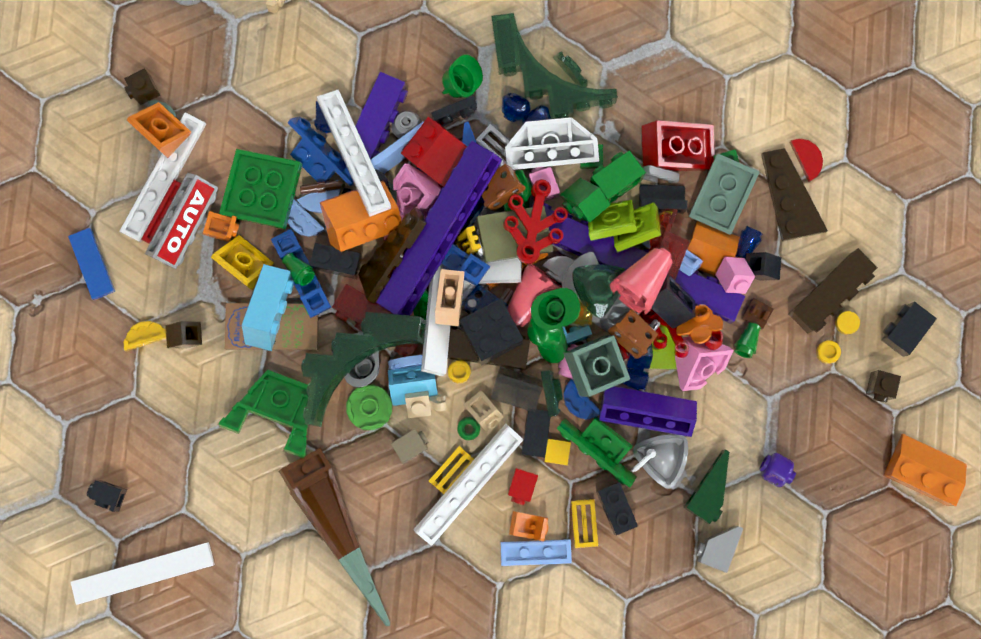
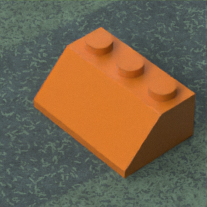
M384 181L380 182L391 204V209L370 217L357 189L320 202L331 246L342 252L386 236L402 222L399 208Z
M901 434L883 476L941 504L957 506L966 485L967 464L905 434Z

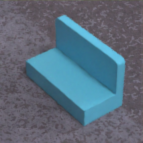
M421 366L388 370L389 389L393 406L406 404L405 394L428 391L429 397L438 395L435 374L422 372Z

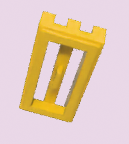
M474 226L466 228L455 239V244L458 245V248L465 251L468 255H474L481 249L480 244H475L478 236L472 235L475 231Z
M459 446L431 477L429 482L442 494H445L472 463L474 458ZM461 453L463 456L440 483H437L435 480L456 456ZM468 459L470 461L468 465L445 490L442 486L462 463Z
M595 499L571 501L574 548L598 546ZM587 504H590L593 542H588L585 506ZM576 505L581 506L583 543H579Z

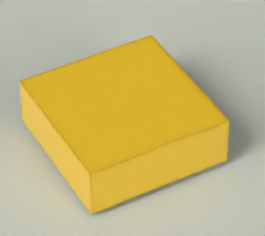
M548 439L544 462L568 466L571 442Z

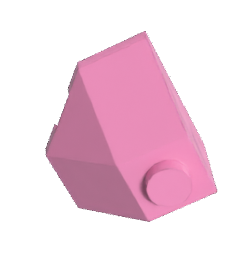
M406 163L393 180V190H397V206L401 221L414 207L421 210L426 219L427 213L435 204L442 187L430 176Z
M683 337L684 342L689 345V353L684 358H679L675 355L680 389L682 391L701 389L707 384L705 380L713 373L720 374L725 370L734 350L723 344L716 350H710L704 343L697 344L691 337Z

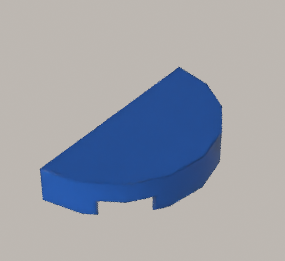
M571 379L565 386L563 394L564 404L568 411L575 417L585 420L599 416L600 410L588 397L579 396L575 383Z

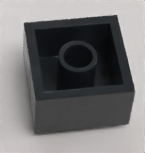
M502 299L459 320V325L481 366L523 344V337Z

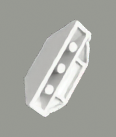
M572 117L525 122L505 147L507 165L513 168V170L599 161L597 138Z

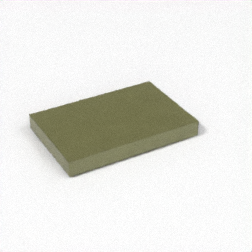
M544 206L542 208L540 221L546 218ZM533 207L525 209L530 218ZM514 210L476 217L485 263L518 258L516 254L518 245L510 232L506 231L503 227V222L508 216L516 217L519 222L517 228L526 239L527 230ZM507 221V224L510 227H514V223L512 221ZM549 227L537 234L535 242L548 236L550 233ZM551 244L541 250L540 254L554 251L553 245ZM529 248L525 249V252L527 254H532V251Z

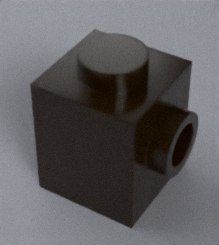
M145 68L124 78L128 85L124 87L130 99L134 98L140 105L161 96L151 75Z
M180 321L165 325L167 348H191L202 345L201 322Z
M881 370L871 372L866 395L874 396V400L885 403L888 400L896 399L901 376Z

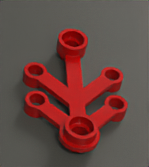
M543 179L537 180L531 188V193L535 197L531 218L522 206L523 199L521 196L512 195L508 201L509 208L514 210L527 230L526 239L517 228L519 222L516 217L508 216L503 222L504 229L510 232L518 245L516 250L518 259L525 264L534 263L539 258L541 250L551 244H558L563 239V232L558 228H554L547 237L535 242L538 233L555 223L564 222L568 216L565 208L558 207L552 215L540 221L544 199L551 192V185ZM539 185H543L546 190H540ZM512 200H517L519 205H514ZM561 212L563 218H559L556 213ZM507 221H512L514 223V227H510L507 224ZM552 233L558 234L559 239H554ZM526 248H529L532 251L531 255L525 252Z
M652 309L647 314L642 310L639 316L648 325L656 319L658 320L657 322H660V325L667 327L675 344V355L679 358L686 357L689 353V345L684 342L682 336L677 335V327L671 328ZM659 326L656 329L658 335L654 339L653 345L657 349H664L667 346L668 338L662 333ZM720 330L712 331L709 340L704 342L705 346L710 350H716L721 347L723 333Z

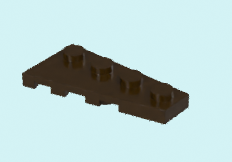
M786 149L763 152L761 157L781 241L784 242L826 233L828 230Z
M416 207L403 217L399 226L390 232L387 240L381 247L375 250L371 259L360 268L358 275L366 299L372 303H375L378 299L376 293L381 285L385 287L389 282L390 278L387 276L394 266L399 267L405 248L410 249L427 224L422 211Z

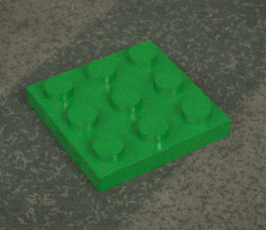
M236 149L219 214L231 218L233 215L238 220L286 230L303 164L299 161Z

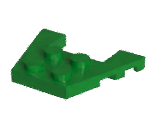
M267 369L247 391L248 393L242 400L237 402L232 407L230 413L220 420L219 427L239 434L248 413L292 428L284 451L304 459L306 456L311 386Z

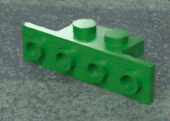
M597 416L583 433L568 420L563 419L556 428L560 431L562 437L566 440H571L583 454L590 455L595 459L598 466L611 472L620 484L627 485L629 488L633 485L637 476L619 463L633 445L606 423L600 421Z

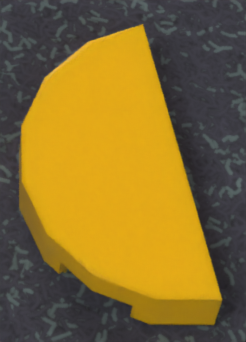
M143 321L133 325L123 341L124 351L166 339V329L160 324L151 321Z

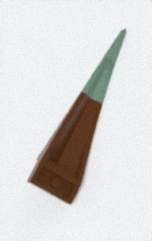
M321 448L306 455L304 459L300 458L280 469L279 473L290 490V495L386 626H390V621L352 529L332 467Z

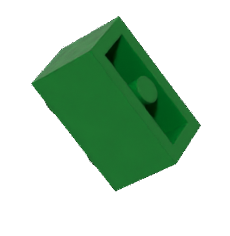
M582 178L576 180L560 194L564 201L562 205L569 214L573 213L578 219L583 218L588 222H591L611 205L598 186Z

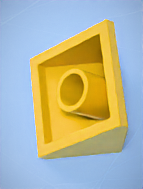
M240 235L211 256L214 261L251 290L257 284L263 264L269 266L274 264L273 261Z

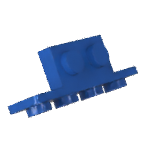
M299 116L291 118L287 122L302 137L290 155L296 161L303 164L302 167L317 182H328L336 172L349 186L355 185L345 161L342 159V155L326 143V139L311 127L308 120Z

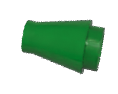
M292 253L287 254L283 258L282 263L291 272V277L296 284L305 286L313 280L315 273L310 265L295 257Z
M751 322L747 324V327L734 344V352L744 358H752L753 354H756L761 327Z

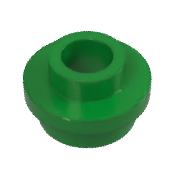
M472 417L463 418L457 426L459 436L464 440L477 438L480 433V424ZM468 424L473 426L471 433H466L464 430Z

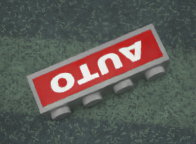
M187 173L145 254L176 269L185 258L184 253L188 245H191L195 240V232L198 226L205 221L208 207L216 200L218 187L195 174Z

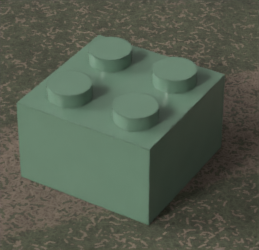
M614 335L602 336L563 353L579 396L590 397L630 380Z

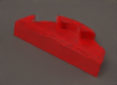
M791 140L789 143L808 182H811L822 170V153L817 145L809 140Z

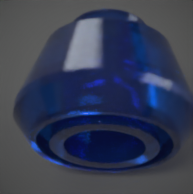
M507 93L502 97L501 111L504 114V118L511 122L522 120L531 110L530 102L518 94Z
M544 105L537 106L523 117L522 125L529 121L550 120L549 108Z

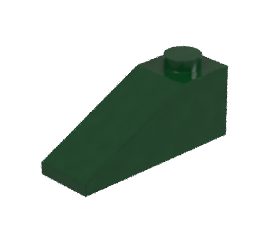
M726 449L721 450L683 507L707 524H711L712 521L716 522L723 512L721 507L724 502L730 453Z

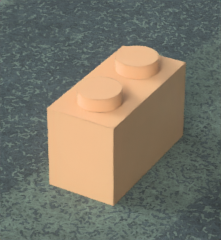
M441 269L435 309V324L459 326L464 289V271Z

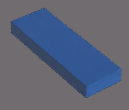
M87 228L68 236L91 298L96 300L116 292L92 229Z

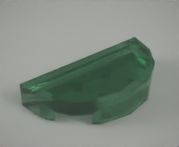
M559 52L553 57L581 90L588 86L587 79H584L580 74L582 70L570 56L565 57L563 52Z
M540 371L549 417L557 416L561 409H558L559 401L563 400L559 379H554L553 371Z

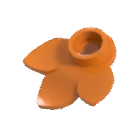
M700 304L695 306L696 317L677 326L676 332L678 336L691 334V338L695 343L702 344L709 340L712 331L723 329V320L720 316L714 315L708 306Z

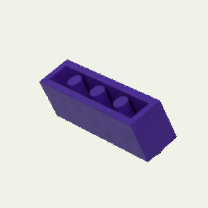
M382 72L379 73L355 126L370 160L381 153L378 150L382 143L385 144L390 134V131L387 130L399 114L397 108L400 103L405 102L408 94L404 81Z
M614 386L603 392L599 420L692 437L697 421V401Z

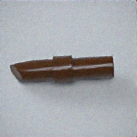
M323 181L316 184L301 185L300 192L301 195L317 192L326 193V191L340 189L344 181Z

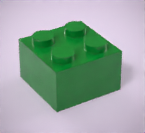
M630 150L625 154L622 152L616 154L608 166H599L592 172L593 175L590 177V183L600 188L610 204L640 184L646 173Z

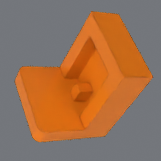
M209 211L202 234L229 242L231 236L236 237L239 228V224L235 223L237 217L232 215L231 218Z
M513 511L509 535L539 541L545 540L548 532V518Z

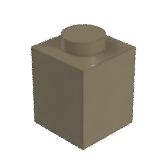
M413 429L392 442L391 445L402 463L405 464L428 450L426 444L429 441L422 431L418 433L416 429Z

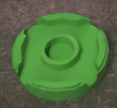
M376 385L358 387L347 400L346 412L349 420L356 427L363 430H376L383 427L389 421L392 414V401L389 394L383 388Z

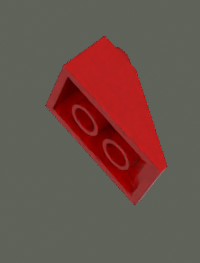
M428 116L401 154L445 187L452 170L458 165L465 148L468 146Z
M659 120L642 125L643 167L651 165L672 172L709 171L714 161L713 155H715L714 125Z

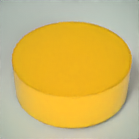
M845 311L837 316L835 326L840 333L850 335L859 329L860 319L856 313Z
M827 340L818 345L816 355L822 363L831 364L840 358L841 349L836 342Z
M456 360L449 365L448 376L451 381L461 384L469 379L471 370L465 361Z

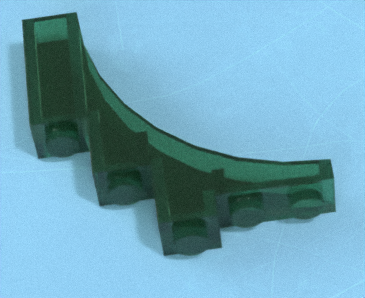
M514 13L491 16L498 75L503 74L509 77L516 75L517 72H521L524 98L530 97L531 100L543 98V95H547L550 119L573 118V109L587 111L590 107L594 106L609 108L616 104L618 98L617 89L581 87L564 81L541 65L525 46L518 31Z
M366 312V316L361 323L363 335L336 332L335 339L332 340L331 344L333 356L306 353L305 359L302 361L301 370L303 377L310 379L311 383L307 386L308 403L303 412L305 424L312 427H322L325 410L333 392L342 379L357 364L372 354L386 348L404 344H424L426 320L419 316Z

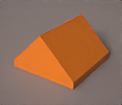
M159 102L127 118V121L167 158L191 134V131Z
M696 221L686 249L703 261L697 270L717 277L716 272L724 257H735L740 237L733 234L729 235L707 224Z

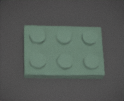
M717 153L689 213V217L731 235L760 172Z

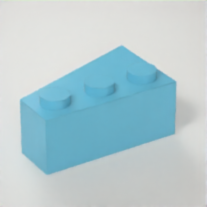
M263 264L242 323L245 345L272 351L282 314L286 310L287 296L292 293L294 286L290 271Z

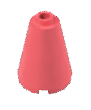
M654 248L616 277L610 284L611 291L615 293L617 290L621 295L619 300L630 309L638 313L644 310L645 314H647L651 310L673 263L671 254L664 248Z
M528 264L522 274V282L518 283L507 307L517 327L518 325L524 327L530 322L532 303L537 296L562 288L558 282L551 279L534 264Z

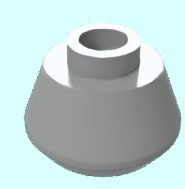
M402 111L396 116L394 123H392V131L400 139L422 123V120L415 112Z

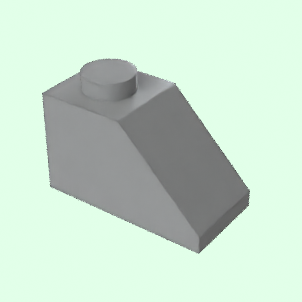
M733 526L706 538L704 543L700 542L696 551L697 561L727 573L743 528Z

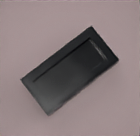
M528 408L522 455L545 458L551 411Z

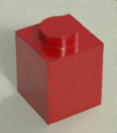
M516 468L508 491V496H512L511 501L524 505L525 501L530 502L538 475Z

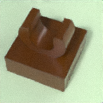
M753 298L741 319L748 323L751 322L759 325L762 330L774 309Z

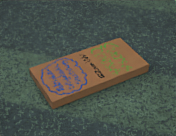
M226 303L225 350H265L245 345L242 323L249 303ZM287 304L285 313L281 317L280 327L272 350H318L319 314L310 318L304 304Z

